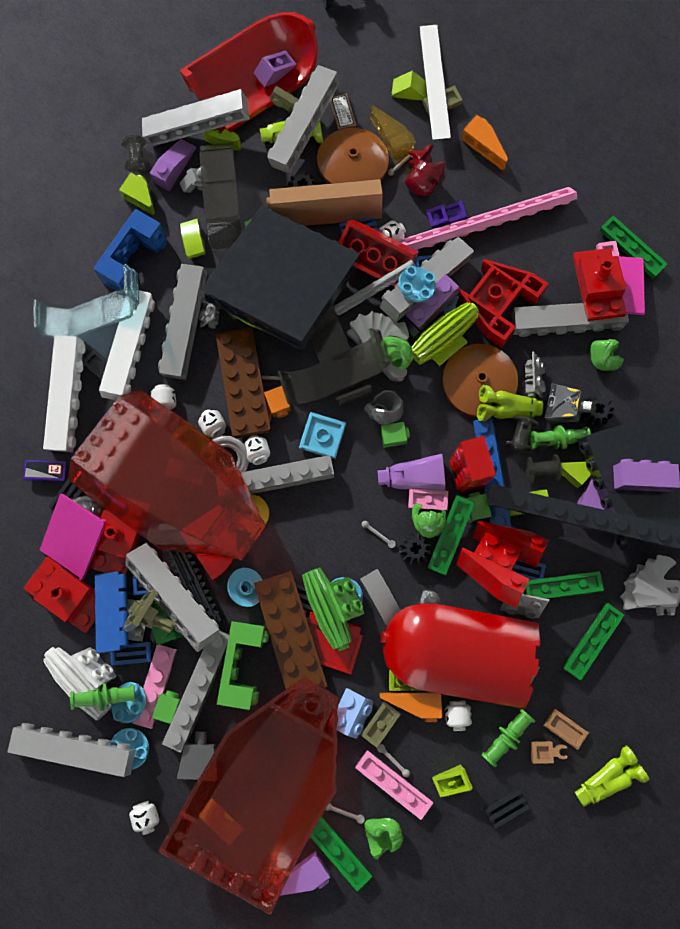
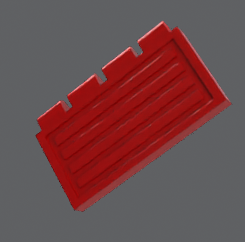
M311 611L307 622L321 665L351 674L363 638L362 635H359L361 627L348 623L352 642L349 643V648L339 652L337 648H332L321 631L314 612Z

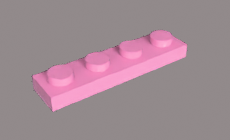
M163 645L156 646L143 688L146 695L145 708L140 717L133 721V724L150 729L154 727L156 719L152 717L159 696L165 691L177 649Z
M368 750L355 766L357 770L420 820H422L433 804V801Z

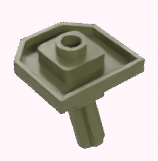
M152 589L139 602H134L128 610L130 615L123 627L125 631L133 630L139 623L151 629L157 627L167 633L174 629L175 623L160 616L159 611L150 606L158 594L156 590Z

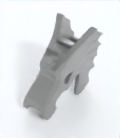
M373 311L366 316L359 314L356 320L350 322L352 329L347 331V335L360 348L356 355L358 357L361 355L365 357L366 360L362 361L363 365H378L391 381H403L407 375V370H398L392 365V361L389 358H386L385 364L377 363L376 354L377 348L384 337L393 336L404 340L408 339L409 332L405 322H395L390 317H386L382 313H374Z
M658 555L656 560L647 559L645 565L638 564L636 571L630 574L627 580L623 582L625 591L620 595V598L624 602V610L643 607L656 608L657 616L664 615V609L667 610L668 615H674L675 608L680 602V581L665 580L664 575L676 564V561L670 557Z

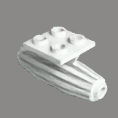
M52 647L44 654L46 657L44 659L45 665L54 680L69 697L71 691L81 693L88 690L96 691L97 688L102 690L100 686L116 677L112 667L106 664L100 658V655L96 653V650L91 647L72 656L60 647L56 649ZM105 704L103 711L99 710L98 705L80 708L97 721L112 708V705L109 704L107 706Z

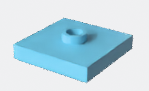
M310 412L299 449L322 456L330 455L332 459H336L346 422Z

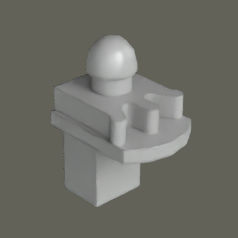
M190 168L187 171V175L180 182L183 192L191 193L196 186H208L209 181L206 175V168Z

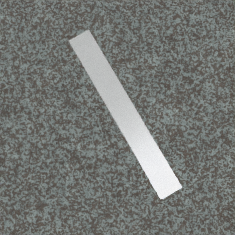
M437 25L420 26L432 139L451 138Z

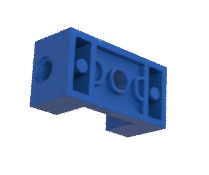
M137 209L133 211L93 268L103 284L126 298L129 288L135 290L137 282L131 277L129 268L125 266L131 254L137 251L138 244L140 243L158 254L160 249L162 250L167 243V238L161 224Z

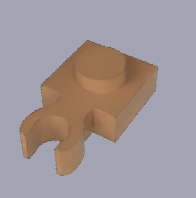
M531 741L532 763H554L553 757L567 759L568 756L560 755L559 753L561 748H567V746L560 744L553 747L552 741Z

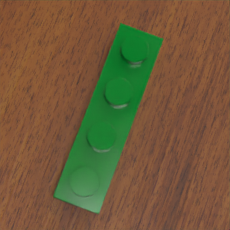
M612 216L600 228L599 231L610 241H616L617 247L628 257L643 258L644 271L652 279L667 266V263L615 216Z
M456 495L447 517L445 528L440 534L427 568L446 575L475 502Z
M600 571L529 580L524 594L552 599L602 592L604 588Z
M606 603L563 666V669L578 680H582L624 617V614L609 603Z
M318 811L313 813L302 824V828L356 891L360 890L373 877L371 872Z

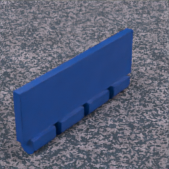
M119 572L95 575L97 654L121 651V647L129 645L128 632L121 631L128 618V611H120V609L128 608L127 592H120V590L127 589L126 574L119 575Z

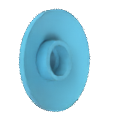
M240 568L234 571L228 580V592L231 599L242 607H251L259 603L254 583L262 580L260 575L250 568Z

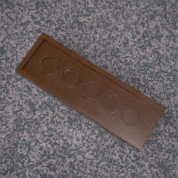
M248 327L216 333L232 437L241 438L271 432L253 328Z
M292 571L255 582L256 593L289 699L327 687L328 685Z

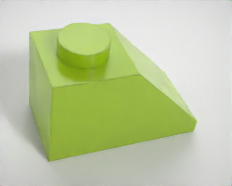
M130 173L119 189L123 199L154 215L155 210L147 180L141 175L136 176Z

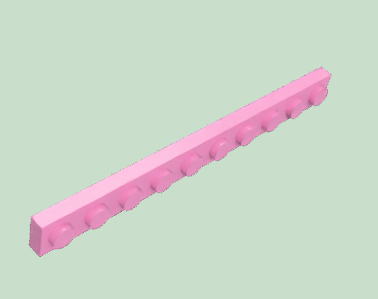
M567 187L407 237L401 243L415 250L423 247H432L438 242H448L454 237H464L470 232L483 231L486 227L499 226L505 221H515L520 219L521 216L534 215L537 211L550 210L560 204H569L572 200L577 199V192Z

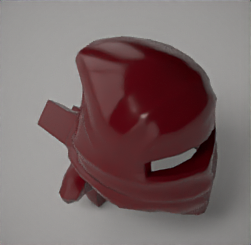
M431 144L427 145L423 150H411L408 152V155L413 156V160L408 162L413 168L404 183L412 193L418 196L431 195L435 190V186L439 185L444 175V162L441 161L435 165L430 164L432 162L430 153L433 149Z

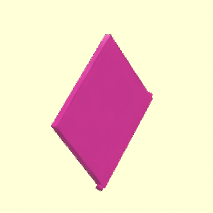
M618 256L626 285V291L623 295L627 314L644 315L643 258Z
M60 494L40 551L77 575L82 581L94 556L106 525V520L100 519L64 494Z

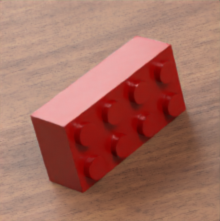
M356 219L347 222L339 241L340 245L353 249L360 254L357 268L378 279L410 260L415 262L419 251Z
M484 436L460 442L449 461L451 471H455L456 479H454L456 488L461 491V494L483 489L496 475Z

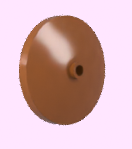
M360 128L338 130L329 135L322 142L318 150V171L327 184L379 179L382 181L388 170V150L383 141L368 130Z
M472 344L459 349L450 357L443 372L442 385L447 400L456 410L467 416L477 418L479 405H497L496 403H485L479 400L481 386L488 385L495 393L497 391H506L516 394L518 374L514 363L502 350L487 344Z

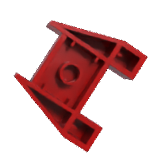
M484 259L481 271L485 273L484 277L470 295L461 289L458 301L461 305L468 302L477 306L479 310L478 318L474 322L487 339L503 348L513 335L516 326L502 316L518 296L535 306L544 295L549 283L534 273Z
M478 521L473 538L480 541L474 553L462 548L457 566L497 599L517 608L529 579L512 570L518 559L537 568L549 540L530 531Z

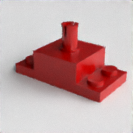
M611 248L574 252L572 257L587 322L625 317L627 312L623 295L626 291V285L619 257L612 255Z
M114 494L109 510H104L101 519L106 520V525L89 568L103 573L119 572V575H128L129 569L125 565L126 554L137 549L148 520V510L151 505Z
M47 556L23 589L33 595L35 601L64 622H70L85 634H88L96 623L95 589Z

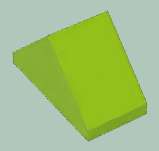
M414 71L397 77L393 80L392 97L423 101L427 97L426 81Z
M586 462L560 463L556 466V471L577 488L583 485L591 475L586 468Z
M461 765L432 777L440 797L473 789L466 771Z

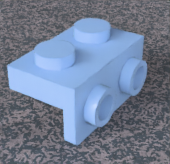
M346 688L329 726L349 737L357 738L363 731V724L367 716L370 715L374 702Z

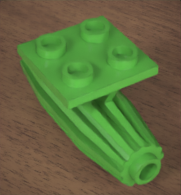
M316 568L303 574L307 598L321 631L333 649L337 648L340 652L349 648V643L352 642L347 621L365 614L363 605L356 595L354 584L350 581L349 577L329 582L321 568Z

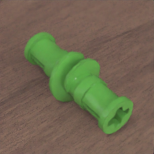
M557 425L553 431L540 433L531 431L530 444L532 448L547 445L558 449L561 445L562 449H566L567 444L578 443V440L590 435L591 432L588 427L564 430L561 425Z
M104 683L102 690L97 688L96 691L70 692L71 710L77 707L98 705L99 710L103 711L105 704L109 706V704L119 702H135L134 684H131V687H113L108 689L106 683Z
M522 708L519 710V715L509 723L506 729L499 727L502 734L493 742L494 744L486 753H482V756L494 767L497 766L499 759L509 751L510 747L517 750L518 747L515 741L520 743L517 738L524 733V730L531 722H535Z

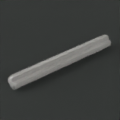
M412 260L408 261L336 304L334 311L337 315H341L397 282L401 273L408 266L416 267Z

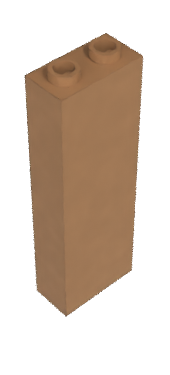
M380 179L269 189L270 197L266 198L267 209H272L277 214L283 217L286 216L292 221L305 226L342 223L352 219H382V187Z

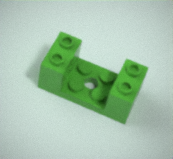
M231 622L217 705L250 710L254 705L258 704L259 692L256 691V686L234 683V681L238 679L239 668L236 667L237 660H241L243 652L240 644L264 647V643H268L269 640L267 627Z

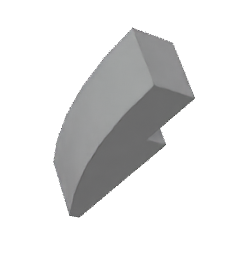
M376 569L362 577L360 581L385 625L388 626L393 616L401 610L380 572Z

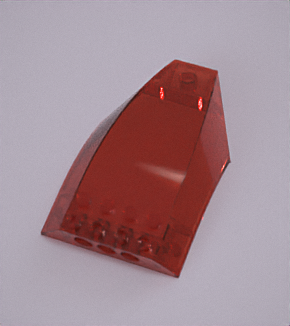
M141 389L119 396L71 458L69 481L162 550H175L243 560L267 528L232 454Z
M303 677L230 729L200 775L158 852L271 915L303 848L325 809L336 794L337 709L339 697Z

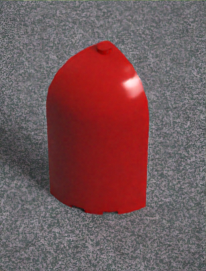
M294 12L270 15L255 22L179 71L189 91L193 92L199 101L241 89L248 99L249 117L252 119L274 104L269 98L276 86L291 94L310 78L316 67L319 53L315 33L316 27L312 20ZM287 51L297 65L277 83L264 87L254 74L261 59L272 54ZM250 119L216 129L220 133L225 129L231 132Z
M421 603L406 607L396 613L388 623L386 631H382L380 642L383 643L386 665L394 676L406 685L427 692L526 708L533 691V687L530 686L532 675H537L539 659H535L536 647L540 646L538 623L446 605Z

